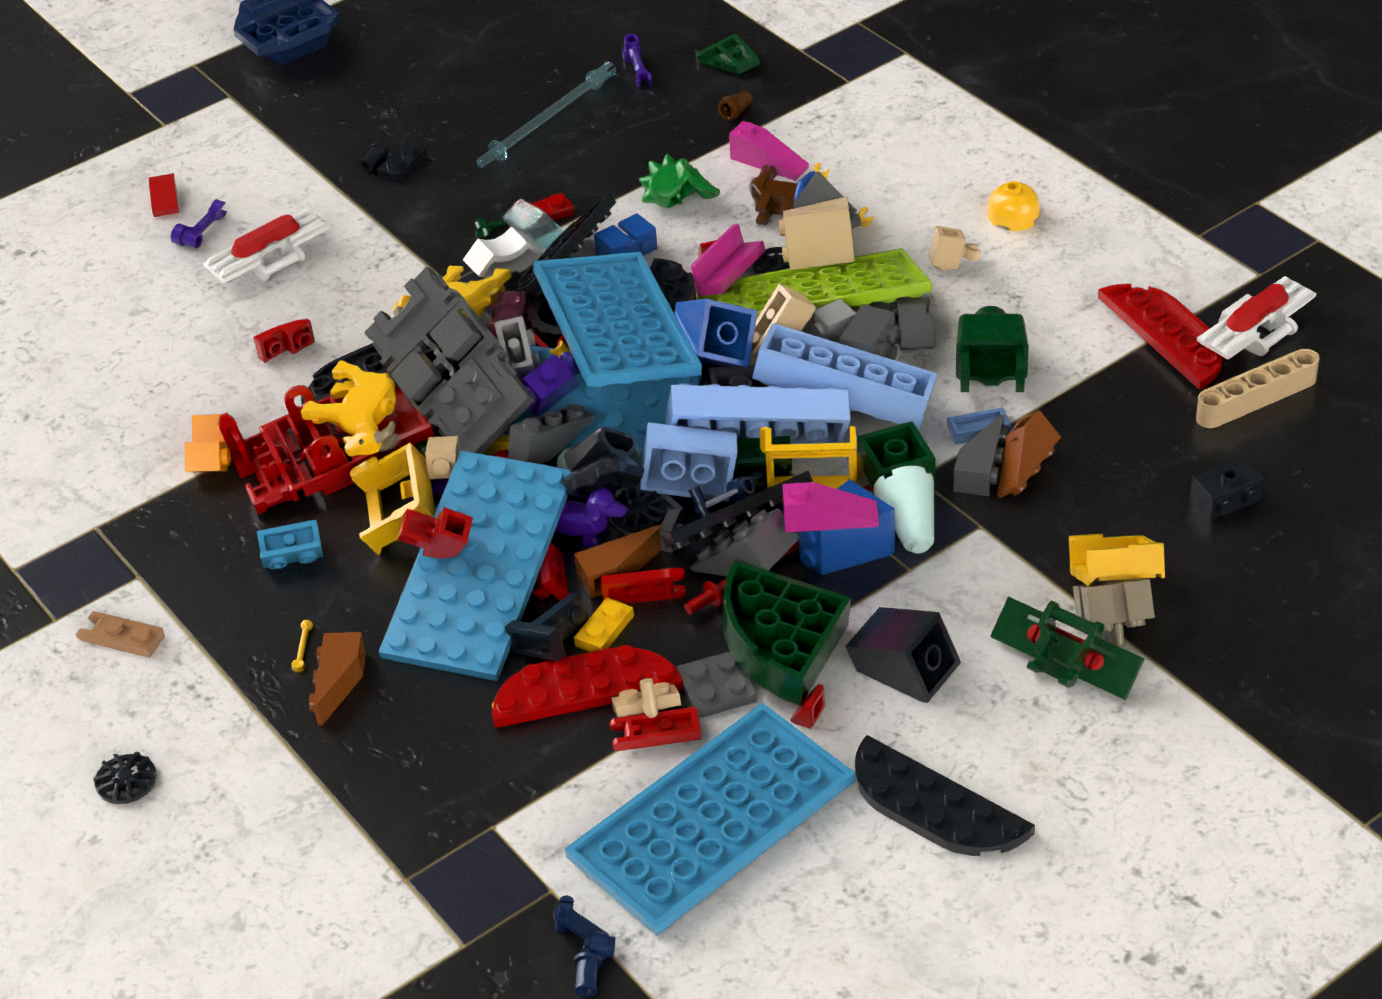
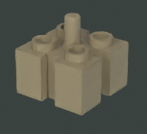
M1150 579L1115 580L1092 583L1089 586L1086 584L1073 586L1076 615L1093 623L1096 621L1103 623V631L1111 630L1112 644L1118 647L1125 645L1124 625L1126 627L1146 625L1145 619L1155 618Z

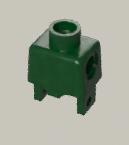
M984 306L975 314H963L960 316L956 343V377L960 380V392H969V380L978 381L984 386H999L1002 382L1015 380V391L1024 392L1025 378L1028 374L1029 345L1025 320L1021 314L1006 313L997 306Z

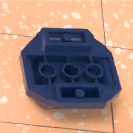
M244 0L240 2L239 13L233 30L235 37L256 55H264L280 65H284L327 46L334 27L341 20L339 12L324 0Z

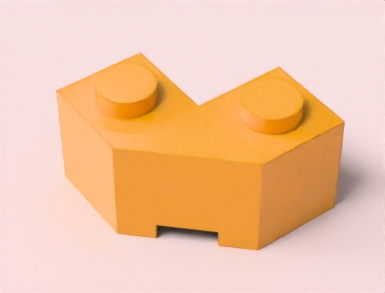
M222 414L191 415L192 442H185V472H227L228 465L231 462V453L218 427L219 415Z

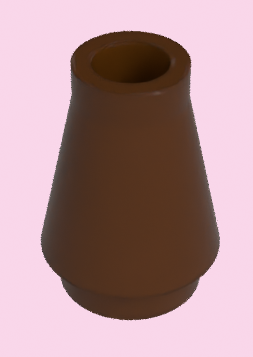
M747 91L723 97L718 104L720 116L726 120H735L752 103V97Z

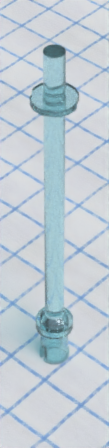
M607 61L598 69L589 71L583 83L501 142L492 140L488 144L489 151L476 160L477 165L483 168L494 159L504 161L507 158L506 150L591 88L594 90L600 89L606 80L616 74V68L614 67L607 71V69L613 66L611 62Z

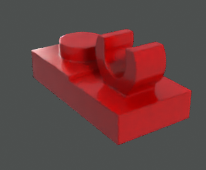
M550 542L540 574L537 576L534 584L538 589H535L533 594L538 599L544 600L552 593L561 601L569 595L563 554Z

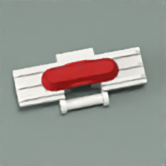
M307 208L292 216L282 215L237 238L233 246L209 257L207 261L203 262V265L223 283L251 269H254L255 276L262 281L270 279V275L289 265L305 261V255L298 245L330 229V225ZM274 250L282 257L265 266L263 259L265 254Z
M1284 276L1258 295L1252 297L1246 294L1221 313L1219 323L1197 337V341L1226 359H1230L1244 348L1258 356H1263L1272 345L1286 335H1292L1297 332V323L1289 316L1314 299L1316 293ZM1259 326L1269 331L1276 329L1263 339L1259 338L1260 333L1257 332Z

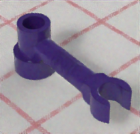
M628 34L624 37L622 58L627 63H633L636 71V86L640 88L641 80H647L651 86L652 75L643 65L639 38L635 34Z
M215 199L208 209V213L194 227H188L180 223L176 224L171 232V242L180 246L187 245L198 249L203 241L202 233L215 220H219L226 215L227 211L221 209L226 202Z

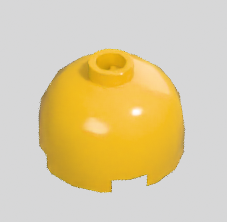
M1010 181L998 186L993 190L988 200L987 215L989 221L996 227L998 225L1009 227V231H1021L1033 227L1034 221L1041 216L1037 193L1029 185L1017 181Z

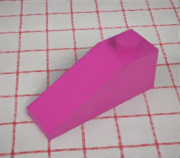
M742 121L729 133L730 159L759 169L764 165H768L769 169L771 165L776 168L777 175L794 181L809 168L808 162L763 127Z
M815 482L782 484L785 533L879 527L877 502L875 500Z

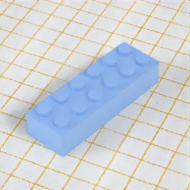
M772 323L759 349L752 379L759 380L765 385H775L781 388L807 387L809 389H825L833 387L840 390H848L850 411H859L871 415L875 419L888 420L897 424L913 421L919 430L929 404L937 373Z
M683 383L671 385L665 413V424L734 432L737 433V439L760 438V429L762 427H769L772 430V437L790 436L791 444L843 443L850 423L848 390H840L833 387L825 389H809L807 387L780 388L778 386L750 387L748 385L731 387L718 384L695 386Z

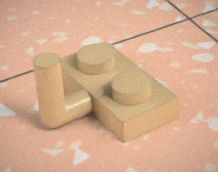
M651 678L640 681V692L635 689L620 692L619 696L611 698L613 710L617 718L643 713L649 718H654L658 715V710L681 705L680 695L674 684L669 685V683L663 682L653 685V679Z

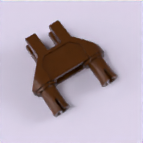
M764 165L759 176L753 178L749 184L751 196L756 204L755 211L759 212L756 224L767 225L772 214L783 216V211L795 209L793 204L797 183L774 180L777 176V170L771 165L769 169L768 165Z

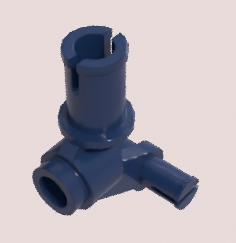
M754 471L747 476H738L727 483L726 493L707 502L699 485L688 490L696 506L693 508L695 513H699L702 518L712 513L709 508L710 506L729 498L736 503L752 496L755 491L766 487L767 478L758 481L765 474L761 471Z
M564 895L560 898L559 905L554 909V930L561 934L569 929L584 939L583 949L574 957V964L577 966L574 992L579 996L591 997L596 995L598 968L601 967L606 957L613 958L616 937L609 936V933L574 911V899L571 896Z

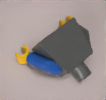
M816 163L814 170L797 182L794 194V208L843 198L827 180L829 169L825 172H820L821 163ZM848 202L851 228L869 226L874 216L870 218L863 216L867 213L868 208L862 207L859 213L856 214L857 210Z

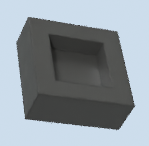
M668 509L660 526L661 551L673 553L671 546L665 547L661 536L685 525L681 523V513L679 510Z

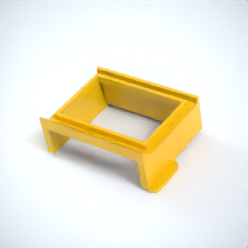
M850 426V443L772 445V430L769 427H762L760 429V449L766 453L767 488L794 477H774V459L849 457V475L811 476L813 482L835 489L849 479L857 484V479L863 476L862 455L856 452V426Z
M411 443L406 444L380 460L372 457L350 471L352 480L366 493L370 528L359 533L360 538L379 556L382 547L397 540L403 514L407 508L434 517L436 511L431 481L428 479L426 458ZM410 475L414 500L395 510L391 516L384 519L380 491Z
M1103 534L1069 536L1070 574L1087 586L1095 579L1098 581L1156 578V575L1160 578H1165L1164 543H1157L1143 535L1103 537Z

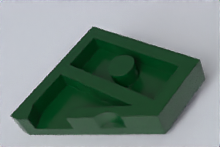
M736 33L695 53L698 63L735 74H741L760 64L758 56Z

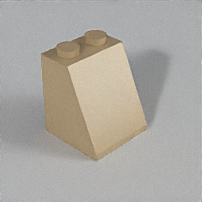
M848 197L783 211V219L778 220L780 236H786L787 246H782L784 262H789L790 270L855 262Z

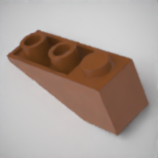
M1040 410L1021 418L1006 436L997 491L999 498L1011 493L1014 496L1022 492L1027 487V479L1035 475L1041 469L1040 463L1055 451L1054 445L1061 436Z
M659 525L574 554L577 576L590 599L603 595L601 576L638 572L661 551Z
M362 632L324 633L322 646L317 647V664L319 668L313 671L315 693H310L309 709L311 713L315 712L318 725H323L363 677L366 651Z

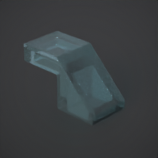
M521 198L502 217L511 227L526 233L544 251L564 231L544 211Z

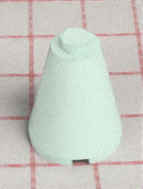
M920 466L896 468L892 470V476L884 479L883 475L874 484V494L895 508V532L904 548L916 554L926 552L934 543L933 476L931 473H926L925 468Z

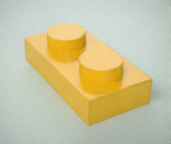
M606 597L574 637L575 646L589 652L608 649L634 617L633 607Z

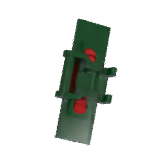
M1008 596L990 635L991 638L1034 657L1033 662H1028L1027 669L1035 673H1046L1058 679V683L1067 688L1074 687L1077 678L1124 700H1127L1145 660L1134 653L1101 639L1104 630L1103 623L1098 621L1095 623L1060 608L1059 604L1054 601H1050L1044 612ZM1057 620L1088 634L1086 640L1056 627L1057 623L1055 621Z

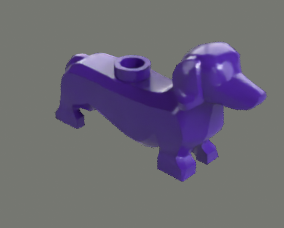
M600 486L589 495L587 503L567 499L555 531L571 537L582 536L583 546L592 548L601 545V538L599 536H606L608 532L606 526L610 520L609 516L622 517L628 508L615 500L612 492Z

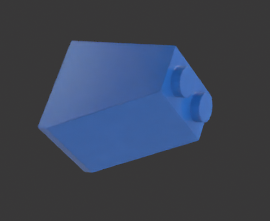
M711 299L676 302L674 314L702 365L749 367L758 310Z
M850 479L837 489L875 500L877 502L879 527L799 532L800 561L807 568L813 569L820 575L887 557L895 552V508Z

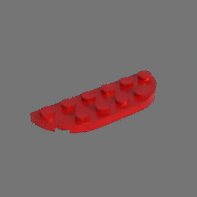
M1116 284L1098 289V298L1199 390L1215 380L1221 371L1223 356L1197 341V337L1210 328L1175 297L1151 286L1148 287V290L1139 287L1131 288L1132 284Z
M628 645L564 657L558 662L549 660L531 664L510 677L499 689L493 703L494 727L499 728L612 704L611 698L619 696V693L622 691L635 689L640 692V681L647 678L653 679V685L663 682L669 683V685L674 684L677 690L683 689V680L675 666L664 657L654 652L633 648Z

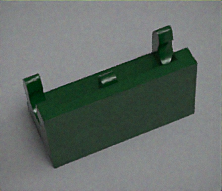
M790 436L772 437V445L791 444ZM760 438L737 439V457L733 475H739V468L766 466V453L760 449ZM792 458L774 459V465H786V472L792 471Z

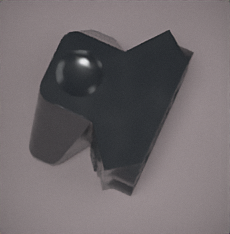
M602 426L564 454L566 467L572 473L562 483L569 494L588 500L589 495L600 486L608 489L614 496L616 491L637 485L640 479L643 478L645 468L628 458L636 451L635 437L631 434Z

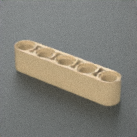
M1300 349L1203 390L1198 395L1197 423L1205 428H1215L1311 387L1317 380L1320 359L1318 353L1311 349Z

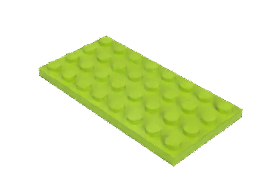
M899 248L855 256V262L795 270L784 269L741 277L723 294L699 296L696 288V299H711L758 310L757 319L779 284L804 294L816 306V309L839 299L844 301L849 307L861 308L863 304L870 305L872 302H894L899 297L917 298L923 296L926 292H932L931 280L905 250Z

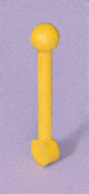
M304 620L301 623L303 631L297 659L292 662V668L295 672H301L305 669L303 656L308 633L313 628V623L310 620Z

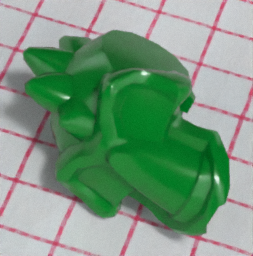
M669 154L665 155L662 164L649 161L650 175L639 179V182L645 189L641 201L644 203H655L664 208H671L678 203L681 205L685 197L695 192L703 199H712L720 195L719 188H716L706 180L697 168H694L687 162V159L681 158L675 161Z

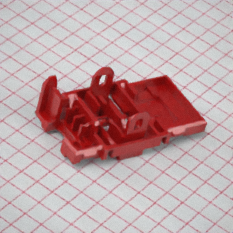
M396 382L394 410L392 414L386 415L377 425L379 431L387 428L391 421L395 422L393 434L397 433L399 435L396 447L392 450L377 452L372 455L350 456L352 459L350 462L343 449L339 446V443H344L343 438L334 435L328 422L315 424L312 420L302 418L301 410L309 400L315 402L312 392L304 385L293 386L285 393L284 404L289 414L260 426V433L247 439H243L234 417L226 412L219 415L218 427L227 447L230 449L231 459L240 478L242 479L255 473L261 484L252 488L249 482L245 486L258 515L266 512V509L286 500L287 502L294 500V502L298 501L299 497L296 491L303 489L306 497L320 490L324 496H327L354 484L355 482L350 476V471L354 467L372 457L380 460L408 443L416 445L427 440L429 437H434L435 434L426 416L420 414V411L414 408ZM298 395L304 398L305 402L302 406L295 405L294 398ZM330 395L316 401V403H342L345 397L332 399ZM334 425L339 435L345 433L340 427ZM288 429L292 430L296 442L302 452L300 457L296 459L294 458V455L298 454L299 452L288 432ZM304 459L308 461L310 468L313 472L314 478L311 477L305 463L303 462Z

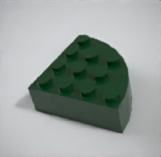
M734 560L727 574L723 601L724 637L732 656L739 666L758 685L787 702L801 706L848 627L851 597Z

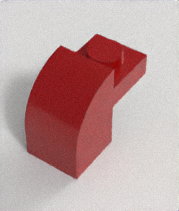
M446 507L442 509L437 518L407 508L403 514L397 540L423 548V556L431 558L454 557L467 544L473 517Z

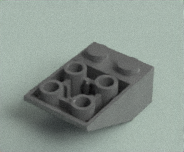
M779 508L769 513L763 510L752 517L749 522L744 519L733 526L730 531L724 528L712 538L714 543L702 548L696 554L698 559L689 568L696 572L727 576L734 560L768 571L799 539V535L797 532L785 533L784 514Z

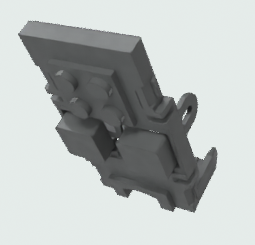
M425 267L415 279L411 278L404 285L411 295L404 308L393 318L380 311L373 318L374 322L364 333L373 341L372 345L383 357L380 363L388 367L386 371L414 408L420 411V414L427 417L432 428L436 430L439 428L438 432L442 437L458 436L460 451L483 454L535 399L517 377V372L510 363L504 360L508 354L500 345L498 339L489 331L458 291L449 288L439 274L437 275L434 270ZM464 310V312L468 315L469 318H467L466 315L461 311ZM479 341L480 343L459 363L460 369L457 372H455V368L452 365V363L455 360L460 361L463 358V356ZM428 346L437 356L434 361L422 353ZM448 369L451 379L449 381L444 379L434 390V387L442 379L441 374Z

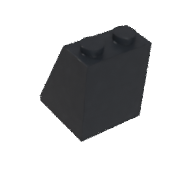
M879 607L845 646L857 672L924 703H928L961 663L940 613L934 611Z

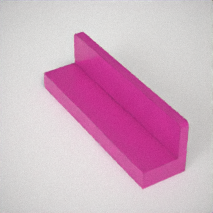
M733 224L691 264L699 296L723 294L766 251L764 242L744 243L739 224Z

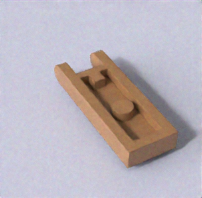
M92 611L88 617L95 624L92 630L80 628L76 633V637L81 641L149 658L165 637L162 627Z

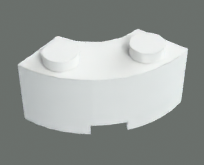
M510 227L503 235L496 239L483 240L478 238L463 261L478 276L489 278L493 275L496 268L509 269L511 273L514 271L520 273L530 267L544 251L528 235Z

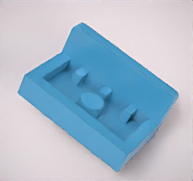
M317 520L257 531L260 558L264 568L281 569L289 563H311L319 557H324Z

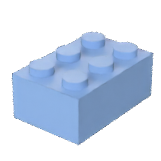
M648 422L641 466L645 469L643 478L640 479V490L650 492L655 490L657 494L691 497L688 490L699 485L705 499L708 500L726 493V485L733 479L737 457V433Z

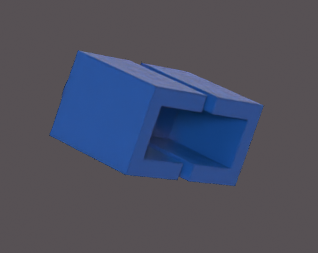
M638 213L618 222V227L628 235L615 225H611L594 234L596 256L641 252L644 256L658 249L656 227Z

